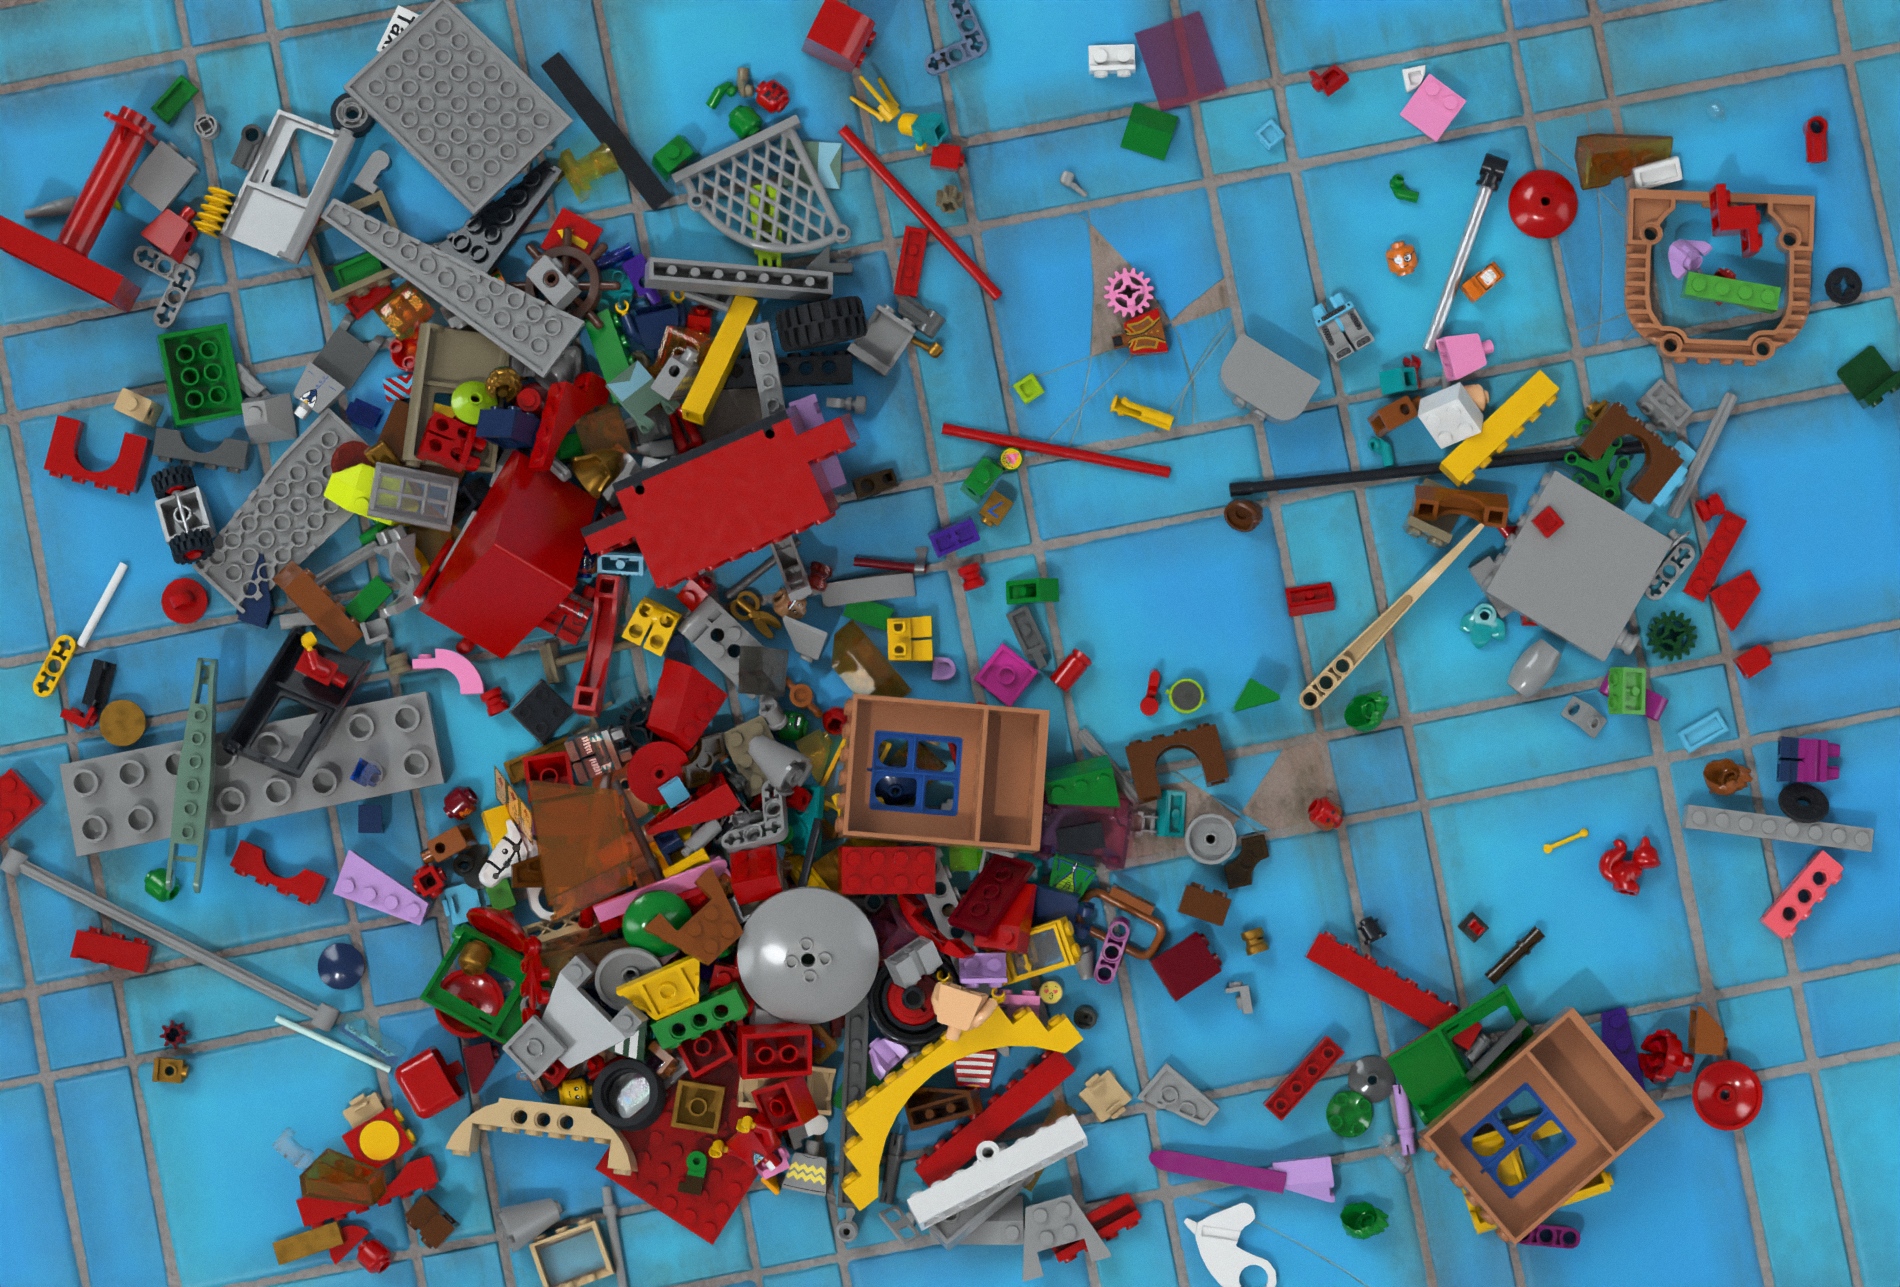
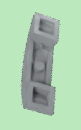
M913 573L821 584L824 608L916 596Z

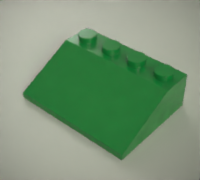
M227 323L157 335L156 342L174 430L243 415L241 405L243 400Z

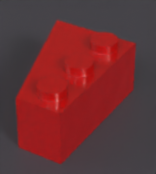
M89 926L88 930L80 929L76 931L70 957L82 958L94 963L107 964L134 972L147 973L153 946L147 944L148 940L134 937V941L125 939V934L113 931L111 935L102 933L103 929Z

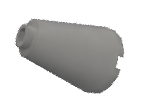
M764 735L756 736L750 741L748 745L750 756L781 796H788L794 793L792 789L796 785L801 787L809 777L813 765L810 764L812 759Z
M552 1198L495 1209L496 1219L500 1218L502 1221L500 1223L501 1226H499L509 1248H512L513 1253L520 1250L560 1220L559 1214L563 1213L558 1200L553 1201Z

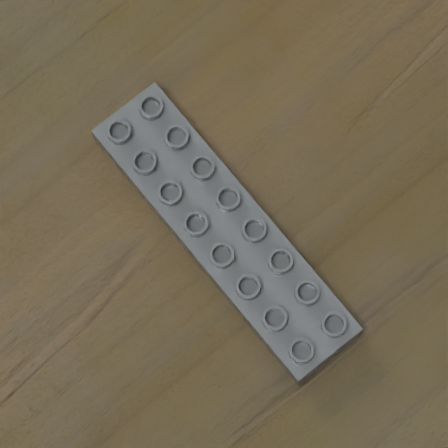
M425 691L343 708L300 778L289 776L240 755L232 756L226 753L221 742L228 731L216 733L215 784L209 831L446 784L429 692ZM318 713L266 723L251 749L283 762L289 761ZM183 740L59 765L77 857L170 839L177 772Z

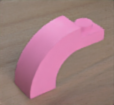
M435 649V658H432V654L418 655V659H412L413 669L415 670L446 669L452 672L459 682L460 694L462 695L483 694L486 692L484 680L479 670L471 661L456 652Z

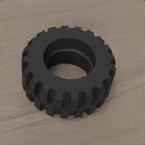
M858 296L839 297L791 307L777 312L775 317L781 348L785 352L807 350L854 340L866 336L868 331L862 300Z

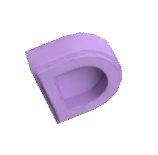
M933 657L932 680L948 681L952 679L956 672L954 662L949 658Z

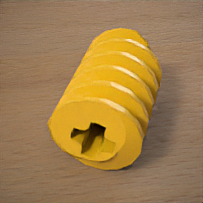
M208 187L207 190L212 195L204 196L208 204H201L200 207L205 212H197L196 215L201 221H193V225L198 228L197 230L219 239V236L214 231L222 230V227L218 225V222L226 221L221 216L222 213H230L225 205L234 204L229 199V196H237L218 187Z

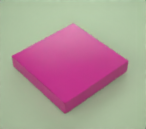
M1002 643L974 680L1006 706L1011 707L1039 671Z

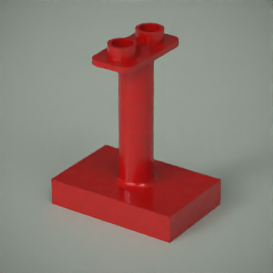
M122 105L118 115L105 111L103 115L114 125V128L57 240L52 241L0 215V249L129 313L141 288L123 275L88 259L89 253L145 143L154 148L159 143L152 136L156 126L148 122L147 117Z

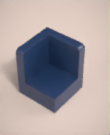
M358 805V833H384L385 824H382V806Z
M676 829L660 832L653 836L669 866L674 865L669 855L685 847Z

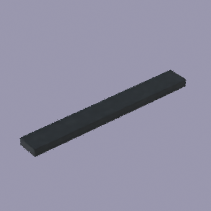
M560 52L541 65L542 69L651 209L655 211L671 199L672 196Z

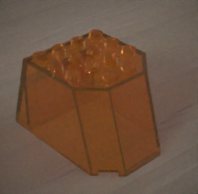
M534 780L528 782L527 791L548 907L553 906L554 915L550 916L551 924H556L631 887L633 881L637 880L635 867L631 866L630 857L633 856L632 843L626 840V834L629 832L628 820L622 817V811L625 809L623 795H619L618 790Z

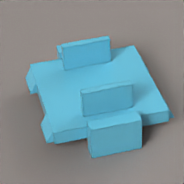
M466 883L454 886V884L449 885L444 889L446 900H442L445 915H451L455 927L457 925L462 926L464 922L469 921L466 914L470 908L491 905L486 889H474L466 885Z

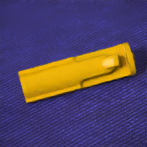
M1117 394L1110 406L1111 413L1116 411L1119 416L1126 415L1169 431L1174 416L1131 402L1127 397L1118 398Z

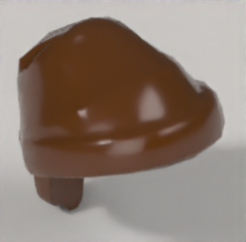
M1235 499L1225 507L1224 518L1231 528L1240 532H1251L1263 521V508L1252 500Z

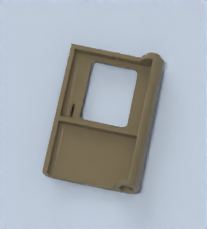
M420 323L402 461L406 462V466L420 468V465L444 467L428 459L423 461L416 458L428 419L432 415L435 394H453L459 385L469 381H478L485 384L489 373L500 366L509 367V353L481 333L443 328V326L434 323ZM496 394L498 407L503 408L504 397ZM486 442L482 453L474 450V456L481 458L478 469L475 472H495L497 445Z

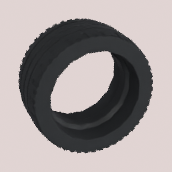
M634 1059L614 1061L603 1068L595 1079L592 1092L594 1107L599 1116L614 1128L622 1131L646 1129V1127H650L659 1119L665 1108L667 1093L662 1078L656 1074V1070L644 1062ZM638 1073L648 1081L650 1087L649 1101L638 1115L622 1118L616 1115L610 1107V1090L614 1082L622 1075Z

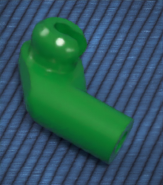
M727 81L715 87L706 105L716 109L723 96L726 94L729 97L735 96L738 91L737 86L733 85V82Z
M1399 174L1394 175L1390 180V188L1394 196L1400 200L1417 203L1419 192L1408 190L1403 182V176Z

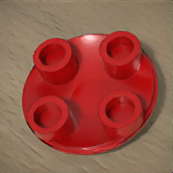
M412 327L401 333L389 345L393 363L403 371L414 372L419 334L418 327Z

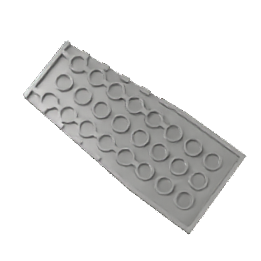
M327 407L276 461L263 477L258 487L251 492L241 508H238L228 524L218 533L219 535L213 541L215 552L212 553V556L207 557L206 560L201 559L200 562L194 563L192 567L241 613H245L246 611L242 607L245 598H255L258 601L263 597L258 585L261 581L268 582L269 591H271L276 586L271 579L290 561L299 566L356 514L345 510L323 496L332 473L361 463L374 467L364 455V451L371 446ZM259 554H263L265 563L261 564L257 569L258 578L255 581L251 580ZM263 566H266L267 579L262 578L259 573ZM250 582L257 586V591L252 596L246 595Z

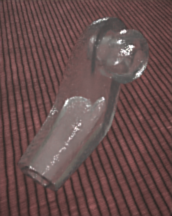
M1385 1132L1382 1137H1378V1144L1381 1150L1401 1174H1408L1411 1170L1410 1164L1391 1145L1394 1143L1395 1138L1390 1133Z

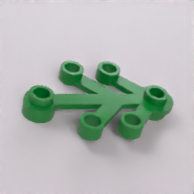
M1588 419L1578 420L1575 424L1576 434L1581 437L1583 434L1581 427L1584 424L1589 426L1592 422ZM1620 436L1617 437L1619 440L1618 445L1612 446L1610 444L1602 458L1600 457L1598 461L1591 460L1592 462H1589L1579 457L1573 451H1569L1564 455L1566 464L1576 465L1596 474L1600 484L1588 480L1582 473L1574 474L1572 481L1575 482L1577 476H1582L1583 482L1579 485L1596 492L1597 496L1611 504L1619 500L1620 489L1618 483L1624 471L1630 467V460L1627 457H1618L1615 462L1616 468L1610 480L1608 479L1606 473L1616 449L1620 448L1623 443ZM1570 454L1575 455V461L1569 463L1567 460ZM1622 459H1625L1627 462L1624 468L1619 466V462ZM1608 489L1613 491V495L1610 498L1605 496V492Z

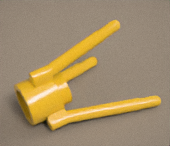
M862 75L859 76L865 87L881 104L877 108L880 112L875 111L853 96H850L849 99L874 115L880 122L885 120L887 123H890L901 112L898 108L900 105L894 100L881 77L877 80L889 101L887 99L884 100Z

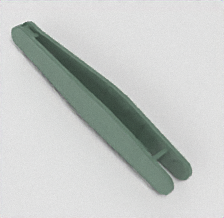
M198 658L196 663L194 685L176 780L166 873V890L172 891L175 885L177 861L196 863L193 890L195 893H200L202 889L215 784L218 659ZM205 662H211L210 665H205ZM203 684L208 685V704H199ZM179 844L198 845L197 857L178 856Z

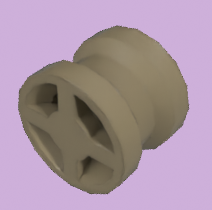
M407 652L385 659L386 664L391 669L389 672L390 677L413 670L412 666L408 664Z

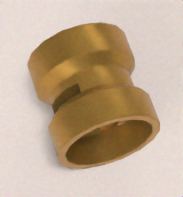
M1262 927L1240 933L1242 940L1246 942L1247 947L1245 950L1247 956L1269 949L1268 943L1263 938L1264 931Z

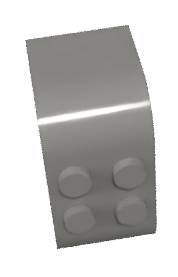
M1243 333L1240 334L1224 360L1218 376L1222 391L1233 399L1232 403L1240 409L1246 407L1253 411L1251 415L1262 422L1266 419L1277 425L1289 424L1296 420L1321 382Z

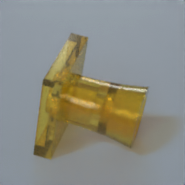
M602 143L592 152L578 160L574 158L568 148L561 152L558 166L565 173V178L580 203L589 198L592 189L589 184L590 182L619 171L616 159L605 143Z

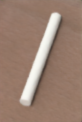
M122 562L119 563L76 643L79 646L85 648L123 578L128 565Z

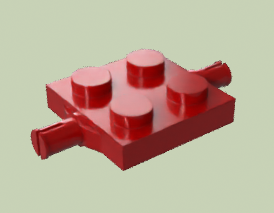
M736 951L734 963L715 961L708 993L737 981L749 1004L746 1016H751L755 1001L741 980ZM725 1005L716 1006L717 1010L722 1012L728 1010ZM730 1021L726 1022V1026H730Z

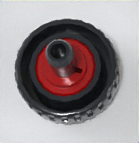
M942 958L943 964L940 966L951 973L954 984L962 986L954 968ZM884 961L878 966L874 982L867 993L869 1003L867 1007L873 1023L884 1036L894 1040L896 1043H903L905 1046H924L940 1039V1035L947 1030L948 1025L937 1022V1015L934 1013L931 1003L934 987L939 982L937 979V973L941 971L939 968H936L934 973L925 975V978L920 979L915 986L905 989L893 984V979Z

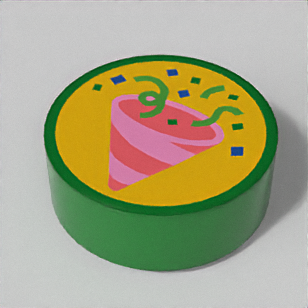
M1009 447L1002 451L1000 464L1005 470L1015 471L1022 465L1023 456L1018 449Z

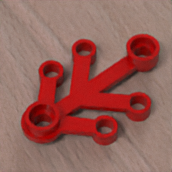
M530 935L529 938H525L523 941L525 957L521 961V971L523 974L527 973L524 982L521 983L520 992L522 997L529 996V1007L522 1010L523 1025L535 1014L541 1019L540 1011L536 1009V995L538 1004L549 1003L548 990H542L540 981H548L550 971L548 967L542 966L539 956L542 951V944L536 935Z

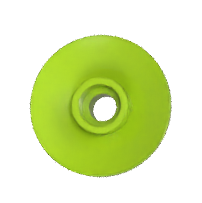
M469 381L459 385L454 390L451 398V407L456 417L464 423L478 425L480 409H490L491 406L498 407L497 397L496 399L489 397L485 384L478 381ZM476 397L479 401L473 402L471 398Z

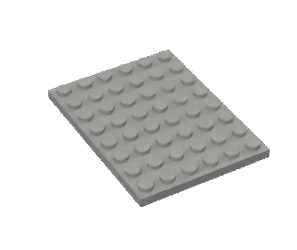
M435 0L343 86V89L473 216L482 210L573 124V120L449 0Z

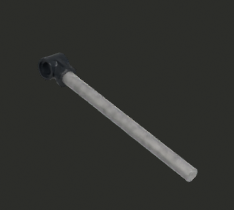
M1489 153L1485 155L1479 175H1481L1480 180H1477L1475 184L1479 189L1422 349L1431 353L1436 351L1437 344L1435 340L1439 339L1443 332L1491 194L1498 191V181L1501 182L1508 164L1506 159Z

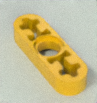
M61 635L56 639L33 682L32 687L36 695L49 697L55 692L77 650V641L72 636ZM70 640L69 645L72 646L71 649H66L63 653V656H67L66 660L55 656V652L61 653L63 650V646L60 645L61 642ZM57 659L61 663V669L57 673H52L49 669V663ZM46 672L48 675L56 677L55 680L49 679L47 686L50 687L49 690H44L41 693L39 683H45L48 678L43 676Z

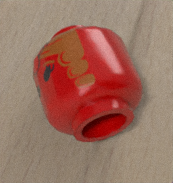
M1328 797L1316 798L1308 808L1309 820L1323 831H1330L1333 828L1337 829L1343 821L1342 807Z

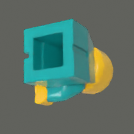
M906 112L898 120L899 132L903 135L914 137L916 141L915 149L917 151L923 152L927 147V143L938 147L943 141L942 138H945L949 133L943 114L930 112L918 115Z

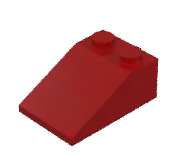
M1025 884L990 936L987 938L975 934L973 946L987 951L1027 955L1037 885Z

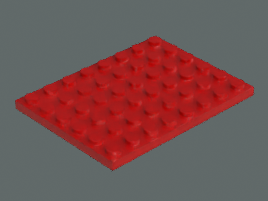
M699 1014L695 1015L697 1020H702ZM727 1031L733 1045L735 1046L738 1052L737 1038H734V1035ZM738 1057L700 1079H693L689 1071L680 1078L726 1086L718 1134L671 1127L678 1081H676L666 1090L668 1096L665 1108L656 1122L640 1131L620 1130L632 1148L638 1172L632 1171L631 1176L613 1174L614 1169L607 1168L610 1146L595 1168L712 1245L758 1175L756 1167H750L744 1160L738 1157L725 1155V1152L719 1158H713L709 1155L710 1147L715 1140L723 1141L726 1146V1142L738 1132L736 1125L739 1119H743L745 1116H750L753 1119L760 1113L757 1108L738 1107L736 1105L740 1076L738 1072ZM782 1131L776 1133L778 1138L781 1139L783 1136ZM694 1151L703 1152L708 1159L701 1196L677 1191L679 1182H686L688 1172L686 1159Z

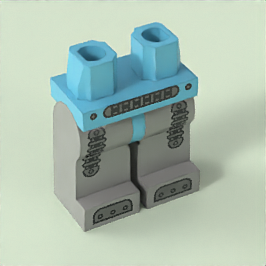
M1341 293L1329 298L1335 309L1332 312L1327 313L1322 303L1310 309L1314 319L1312 324L1334 364L1375 341L1352 302H1347Z

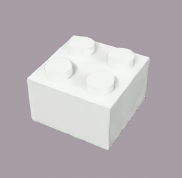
M1461 382L1420 399L1418 417L1441 449L1482 432L1484 415Z

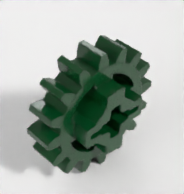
M1670 611L1669 616H1667L1665 612H1662V619L1654 617L1655 625L1648 624L1647 627L1652 631L1645 635L1651 638L1647 646H1654L1652 654L1659 652V659L1668 656V661H1673L1674 656H1676L1678 660H1681V653L1689 655L1688 647L1695 648L1696 645L1691 641L1698 637L1692 634L1696 626H1689L1692 619L1684 620V613L1675 616V611ZM1671 621H1676L1683 626V628H1678L1674 626L1673 622ZM1662 624L1663 630L1660 636L1657 637V630ZM1670 632H1680V634L1676 635L1677 637H1674L1673 640L1662 639L1664 637H1667L1666 635L1670 634ZM1686 635V642L1681 648L1680 642L1683 636ZM1660 644L1669 646L1672 651L1663 649Z

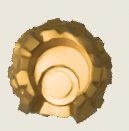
M508 366L495 368L489 373L485 381L487 395L496 399L495 394H498L500 397H505L507 403L513 401L522 389L520 375Z

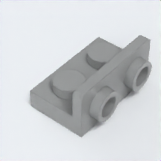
M1661 378L1635 403L1641 412L1647 415L1656 424L1657 428L1667 436L1678 428L1693 412Z

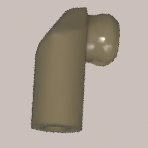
M741 67L737 68V88L739 94L743 98L753 97L755 88L753 85H748L749 68Z

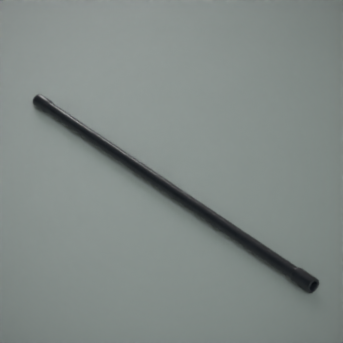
M1635 440L1623 442L1622 446L1616 449L1614 455L1644 454L1645 452L1640 441ZM1577 448L1491 457L1492 462L1485 469L1564 461V455L1569 451L1577 453L1583 459L1588 457ZM1570 454L1567 460H1575V455ZM1441 462L1256 482L1229 483L1230 497L1251 495L1253 493L1442 474L1443 472L1439 469Z

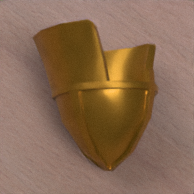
M598 449L571 459L572 470L582 487L596 499H599L609 485L616 480L624 464L623 453L614 449Z

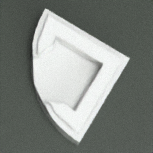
M1425 65L1402 69L1406 93L1415 90L1421 84L1425 75Z

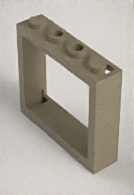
M382 190L348 204L364 214L382 207L389 226L400 230L386 195ZM320 217L312 236L333 228V226ZM311 239L307 244V253L327 300L332 306H338L342 303L346 304L349 302V298L353 296H365L375 287L383 288L392 283L391 280L398 277L400 279L404 278L391 268H387L333 292Z

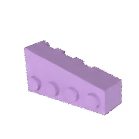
M815 394L789 403L790 407L796 405L806 431L825 423ZM836 452L835 455L820 462L832 491L847 486Z
M354 850L348 851L333 891L335 895L420 926L424 925L432 904Z

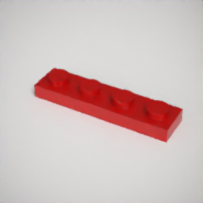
M1726 510L1682 590L1683 593L1700 602H1704L1747 520Z

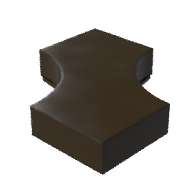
M721 731L700 736L695 755L687 763L681 765L685 788L690 789L710 782V771L714 763L726 755L723 733Z
M1264 834L1241 839L1239 856L1233 863L1224 867L1228 889L1252 885L1253 869L1258 862L1269 857Z

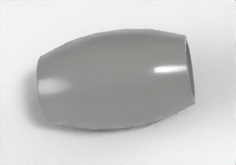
M1540 639L1526 649L1515 662L1509 674L1507 684L1526 699L1531 697L1544 687L1553 676L1562 654L1550 644Z

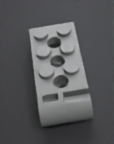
M710 595L677 628L753 701L785 668L781 662ZM715 630L724 631L722 641H713L712 634ZM737 645L741 648V654L736 658H732L729 655V649ZM751 661L758 664V670L753 674L746 672V665Z

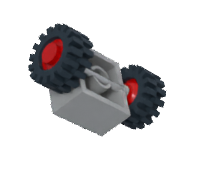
M177 465V467L170 466L169 469L163 468L162 472L157 471L156 475H153L151 478L155 496L158 498L154 502L166 543L170 546L174 562L177 564L181 563V565L188 563L189 565L195 561L198 563L201 559L206 560L207 557H211L212 553L215 552L212 538L217 537V532L206 495L199 486H196L191 467Z

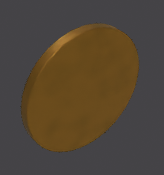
M114 701L108 704L100 715V731L103 737L113 745H132L144 734L146 728L145 714L132 701Z

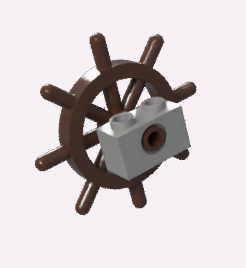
M570 227L563 229L562 246L554 247L542 254L533 244L528 243L525 249L535 261L526 273L525 282H510L509 285L525 291L539 299L538 291H541L546 296L543 300L549 305L553 304L565 312L568 310V305L573 302L577 309L569 314L581 320L587 318L596 329H602L604 324L593 311L598 306L603 291H617L621 289V283L618 281H603L602 273L596 263L608 250V245L601 243L590 255L571 247L572 229ZM571 258L580 260L582 263L570 273ZM588 270L590 281H578ZM582 291H589L587 298L583 301L579 294Z

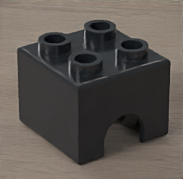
M540 679L509 711L544 746L576 714L573 708L543 679Z

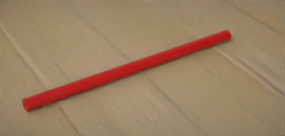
M845 125L838 132L840 136L986 293L996 301L1003 294L999 288L852 130Z
M943 423L941 433L1169 478L1171 469L1168 466Z

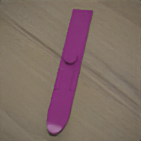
M1158 1150L1149 1154L1150 1162L1157 1168L1167 1172L1280 1194L1284 1192L1287 1174L1285 1172L1170 1150Z

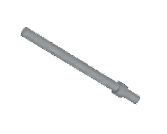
M611 1186L601 1187L604 1200L602 1208L603 1214L607 1218L618 1287H628L615 1215L617 1214V1207L613 1203Z

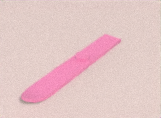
M725 859L701 865L593 906L599 923L624 914L630 903L644 893L664 890L678 894L697 887L694 882L710 867L718 878L725 871L727 861Z

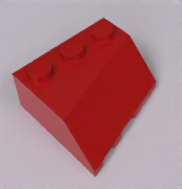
M665 658L662 666L663 671L657 684L658 689L652 702L646 726L664 741L675 744L685 753L693 748L728 697V694L694 667Z

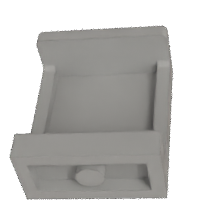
M160 141L126 183L161 212L165 209L171 210L170 205L195 174L197 176L200 174V171L196 168L198 163L188 155L185 159L178 154L180 149L170 141L167 145Z
M878 304L866 323L868 329L866 336L856 338L848 347L847 353L886 378L917 332L913 328L915 324L905 317L901 320L894 315L896 313L894 309L886 304L883 307Z

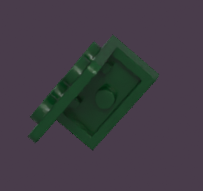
M1874 346L1867 347L1837 371L1839 379L1863 409L1870 405L1872 408L1876 407L1884 400L1882 396L1889 391L1892 394L1900 388V371L1894 373Z

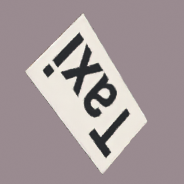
M398 5L376 50L381 52L419 15Z

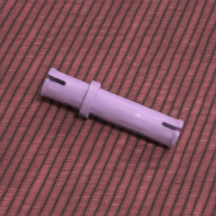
M1399 1084L1392 1085L1399 1126L1397 1134H1400L1402 1155H1408L1409 1151L1410 1154H1416L1414 1132L1416 1131L1415 1127L1412 1126L1409 1098L1401 1084L1400 1086Z

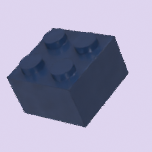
M491 406L490 409H480L476 437L504 449H533L541 420L537 419L536 414L522 412L520 407L508 406V409Z

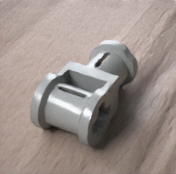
M764 689L760 692L758 698L760 702L759 714L766 718L771 731L780 730L787 724L788 718L778 703L779 694L774 689Z

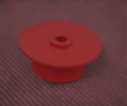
M655 741L642 746L634 753L628 764L627 782L630 790L644 803L650 805L667 804L658 788L675 776H678L684 785L681 765L689 761L687 755L682 749L670 742Z

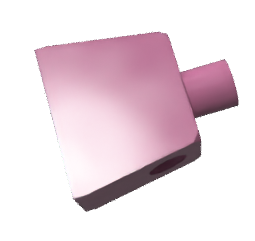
M1478 333L1447 336L1435 340L1447 382L1460 379L1487 365L1485 355L1494 352L1492 341L1485 340L1481 342Z

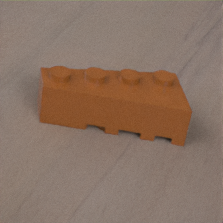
M290 561L271 580L286 592L291 601L300 607L301 611L344 654L363 636V633L359 630L361 627L360 623L353 616L348 618L344 614L347 609L338 600L333 602L329 598L332 593L323 584L318 586L314 582L317 577L308 568L303 570L296 563Z

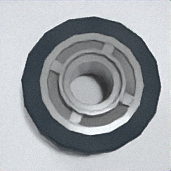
M344 93L336 98L331 106L330 116L334 129L346 128L354 133V138L363 137L372 129L375 120L348 93ZM354 111L359 115L355 119H349L347 114Z

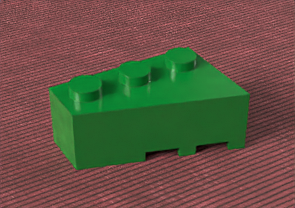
M1108 755L1045 770L1044 794L1048 804L1120 807L1113 768Z

